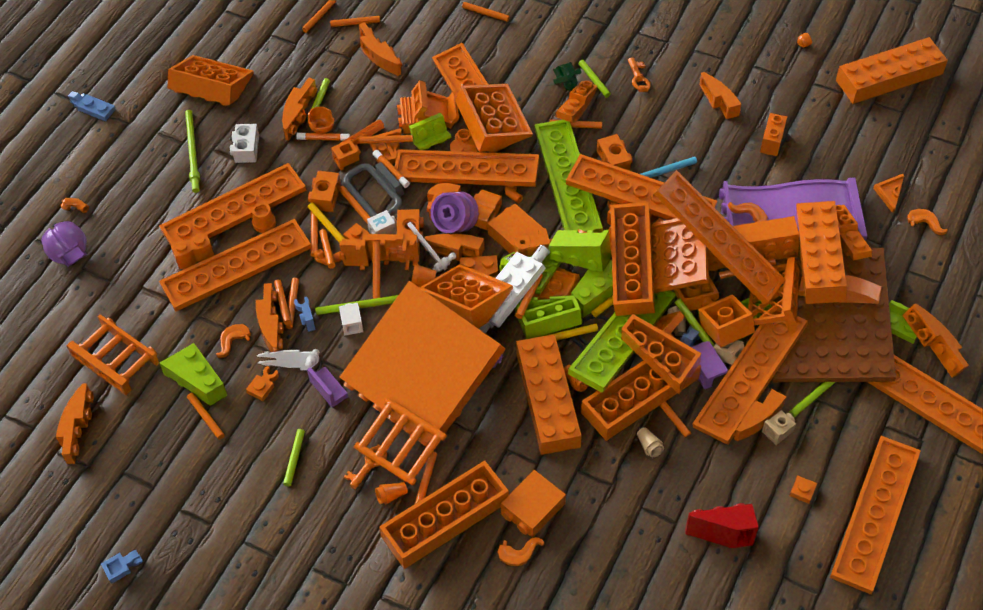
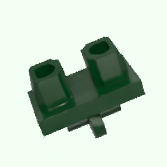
M571 62L561 64L553 69L557 77L553 79L554 84L563 82L565 89L572 91L578 85V80L574 76L582 72L580 68L574 69Z

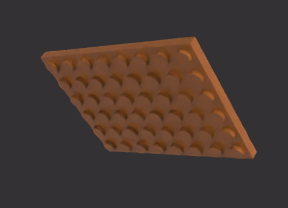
M871 248L872 257L854 261L851 256H846L842 250L845 275L861 278L882 287L879 304L839 302L806 304L805 296H798L797 316L808 320V325L774 375L773 383L895 381L896 374L884 248ZM799 250L798 256L795 257V258H796V261H797L798 266H799V268H800V282H801V278L803 277V275H802L801 258H800V250ZM786 258L775 260L776 265L787 263ZM778 296V297L774 300V302L777 303V302L780 301L783 297Z

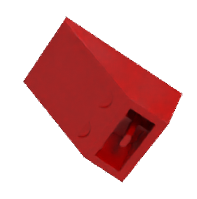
M739 503L732 507L718 506L711 510H694L688 514L685 534L729 548L752 546L758 530L753 505Z

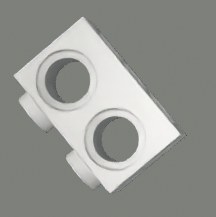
M236 124L235 131H232L233 145H230V155H233L235 163L256 162L259 143L257 124Z

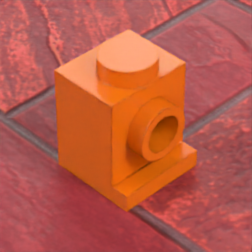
M351 140L331 147L333 160L341 171L344 170L345 166L360 160V149Z

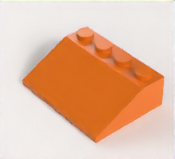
M192 55L168 69L167 89L174 90L176 93H186L191 97L205 98L206 101L220 102L221 105L228 106L238 100L253 76L254 71Z
M508 84L460 87L455 102L479 152L496 151L532 137L533 133Z
M459 264L419 288L479 329L489 322L513 290V285Z

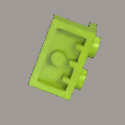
M441 113L409 126L411 135H413V143L419 150H427L431 146L443 143L451 138V134L446 128L444 116Z
M891 300L889 311L892 334L914 344L917 336L902 316L909 308Z

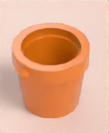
M258 203L252 209V224L257 232L264 233L276 226L275 216L270 206L266 203Z
M415 264L411 282L421 287L435 279L437 271Z

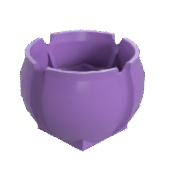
M64 221L54 225L53 230L49 228L42 236L41 242L44 252L56 263L66 264L69 267L87 255L85 252L87 245L86 236L73 222Z

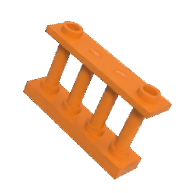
M100 314L98 319L101 327L83 344L80 343L78 345L71 341L66 346L73 358L124 395H127L132 391L129 379L148 361L157 366L159 364L158 354L152 347L149 346L147 348L116 326V323L108 317L106 319ZM107 331L114 335L96 354L88 352V349ZM120 341L128 345L110 364L102 362L101 359ZM134 351L142 355L124 374L121 373L119 375L115 369Z

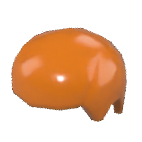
M325 107L312 108L308 113L310 129L315 133L331 131L334 126L331 110Z

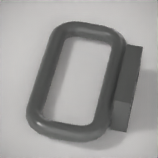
M382 162L375 165L376 169L367 163L360 164L345 174L343 185L370 217L377 215V213L350 183L351 178L364 170L368 171L395 201L394 206L387 210L390 216L401 209V196L404 195L403 188Z

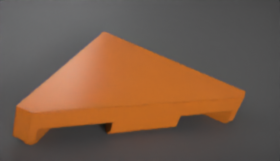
M904 174L874 185L873 189L891 212L895 211Z

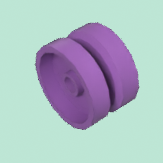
M465 192L442 193L435 198L431 206V219L435 227L444 233L470 230L476 224L479 215L475 199Z

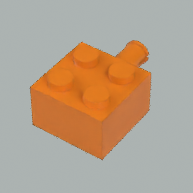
M733 294L716 302L711 297H707L702 301V308L698 309L700 325L720 348L755 333L753 314Z

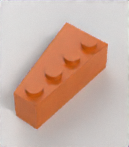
M634 314L630 316L622 327L621 339L680 394L700 365L702 353Z

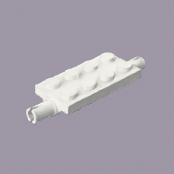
M540 245L532 257L516 252L499 273L496 279L513 285V290L489 322L481 326L479 330L486 334L489 328H493L494 325L499 328L546 269L542 261L550 251L545 246Z

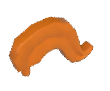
M729 202L728 204L732 212L737 214L749 213L755 222L766 221L768 218L764 210L754 203L734 205L732 202Z
M927 209L911 210L907 216L908 223H911L912 227L915 224L926 222L937 235H945L948 232V229L940 227L935 214Z
M235 324L227 327L221 333L222 351L216 353L217 358H224L230 354L231 342L234 339L246 338L249 341V336L251 335L249 327L244 324Z
M534 537L529 539L521 550H515L511 546H507V541L504 540L503 545L499 546L497 553L500 561L509 566L518 567L526 564L531 558L537 545L544 546V541Z

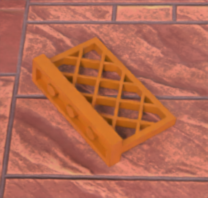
M795 257L787 258L786 264L773 266L778 272L785 271L781 275L786 280L783 283L784 285L777 290L768 303L765 305L761 303L759 306H756L755 303L759 299L750 291L748 310L753 314V317L758 313L763 314L759 318L753 319L754 326L787 320L789 325L797 323L800 268ZM778 296L783 297V298H782L780 301H778L777 303L774 302V300H775ZM769 304L772 305L768 311L763 310ZM778 309L782 311L781 314L772 315Z

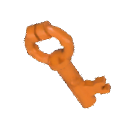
M633 57L629 58L628 62L634 74L632 85L639 92H648L651 83L639 71V68H645L644 62H636ZM643 81L646 83V85L638 86L637 82Z
M378 444L370 449L377 452L381 445ZM387 452L383 456L385 459H387ZM366 456L364 457L365 465L357 475L348 471V475L344 476L346 480H351L349 485L355 490L372 468L380 466Z

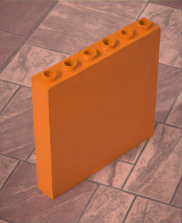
M408 281L343 371L340 378L345 381L343 384L351 391L356 389L360 392L358 396L366 402L372 401L374 403L372 407L380 413L386 406L384 405L386 399H390L438 428L443 433H446L503 354L505 348L414 283ZM392 410L387 418L396 424L401 415ZM408 420L403 430L412 435L417 425ZM424 430L417 441L427 447L433 435Z

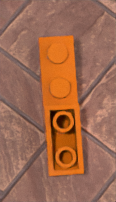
M365 22L359 24L361 50L380 68L392 74L401 75L402 62L399 57L395 56L393 48L389 47L386 41L381 43L378 38L376 39L372 28H368Z
M308 78L301 89L294 87L286 100L282 118L285 140L289 141L292 135L296 134L300 124L306 119L304 109L307 108L309 101L317 93L315 79Z
M581 81L570 92L569 99L556 111L555 117L569 122H577L587 109L598 86L590 81Z
M836 205L841 248L844 254L851 256L853 261L872 257V250L858 231V223L845 205Z
M845 275L847 283L846 302L839 303L879 304L882 291L881 286L861 278ZM803 277L801 278L798 290L799 296H805Z
M272 283L264 284L263 299L256 300V314L262 337L270 352H277L283 350V339L280 338V334L284 333L283 322H280L276 306H274V302H277V291H273Z
M914 304L902 315L924 347H931L952 378L958 376L969 366L959 352L962 346L950 331L932 314L918 304Z
M83 383L70 398L57 428L56 438L60 446L63 447L62 456L67 464H75L76 456L79 455L78 438H81V428H88V420H91L92 417L90 403H93L94 395L87 383Z

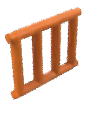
M386 399L384 402L386 406L361 442H356L354 448L413 486L416 483L415 477L441 440L444 441L447 435L396 402ZM393 410L400 414L401 417L375 453L367 446ZM409 420L416 424L417 427L391 463L383 458V456ZM425 430L432 434L433 438L412 469L407 473L399 467Z

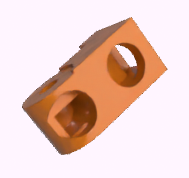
M546 228L539 229L538 234L517 236L514 240V252L528 257L532 256L540 245L545 246L549 250L550 240Z

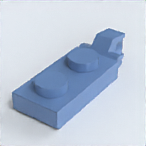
M72 91L68 95L70 103L74 104L78 111L103 121H107L116 110L115 105L87 94L80 95Z

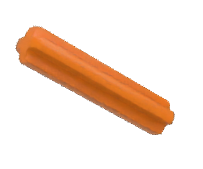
M379 119L341 143L351 140L354 145H358L359 137L376 134L384 129V123Z

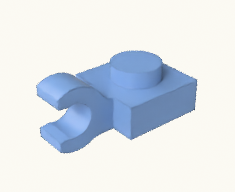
M304 297V304H299L297 299H295V308L302 312V314H299L302 325H306L308 332L315 330L309 307V299Z
M690 325L680 341L693 347L694 343L700 339L698 336L699 331L693 329Z
M134 550L124 557L121 553H118L101 563L112 584L131 573L128 567L137 566L143 560L137 550Z

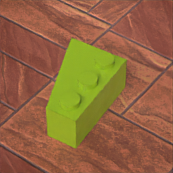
M557 230L548 246L551 260L602 273L611 258L609 230H603L602 233H594L593 230H588L587 233H579L578 230Z
M611 259L603 273L588 269L571 292V296L574 295L579 304L582 318L613 295Z
M574 295L550 296V299L538 300V297H532L523 318L518 319L526 339L536 338L581 325V309ZM521 300V301L517 304V306L515 307V314H516V312H517V310H518V308H519V306H520L522 300Z
M194 343L160 362L163 374L166 377H170L178 385L185 387L211 406L227 396L223 382Z

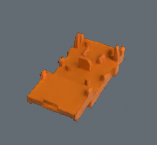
M404 233L363 234L362 240L342 239L339 244L341 250L339 254L344 266H360V270H365V266H369L370 261L373 263V241H380V261H384V265H389V261L405 262V270H409L410 261L413 262V266L420 262L417 235H404Z

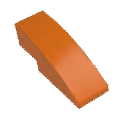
M702 72L699 85L712 108L720 107L726 119L739 116L741 103L734 93L713 76Z
M436 234L425 236L424 238L436 254L448 257L451 252L456 253L454 260L457 261L460 260L461 256H482L485 250L484 238L472 235Z
M772 389L763 404L755 400L736 429L734 440L740 441L760 431L763 428L764 422L767 419H771L783 408L786 396Z

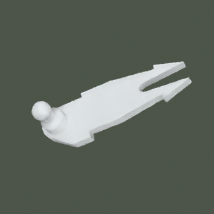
M411 222L407 223L411 231L417 235L419 241L437 262L433 270L437 272L445 271L447 266L450 265V261L456 258V253L451 252L448 257L440 259Z
M314 349L312 352L283 350L269 353L267 351L258 354L257 357L276 358V360L258 362L270 367L273 365L307 370L318 363L320 352L318 349Z

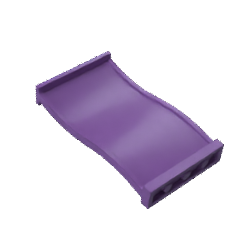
M848 178L847 181L829 179L802 180L770 186L728 185V182L724 181L723 188L719 189L720 200L723 199L721 213L725 214V219L732 226L754 223L755 221L749 213L737 214L732 212L728 207L729 202H732L734 205L754 203L764 210L768 217L767 220L795 216L796 220V203L835 201V205L846 206L858 223V231L865 241L867 239L855 178Z

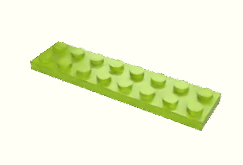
M558 120L535 124V133L564 230L579 229L585 232L593 230L594 232L602 233L603 227L592 193L566 185V179L580 155L570 122Z
M669 290L654 293L655 313L637 314L636 316L655 326L676 299L674 292ZM614 312L570 366L568 375L603 393L634 353L621 339L622 327L631 315L616 316Z

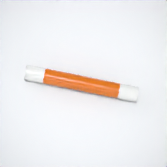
M297 133V140L344 141L350 137V134Z
M379 150L373 152V156L383 163L404 188L410 185V182Z

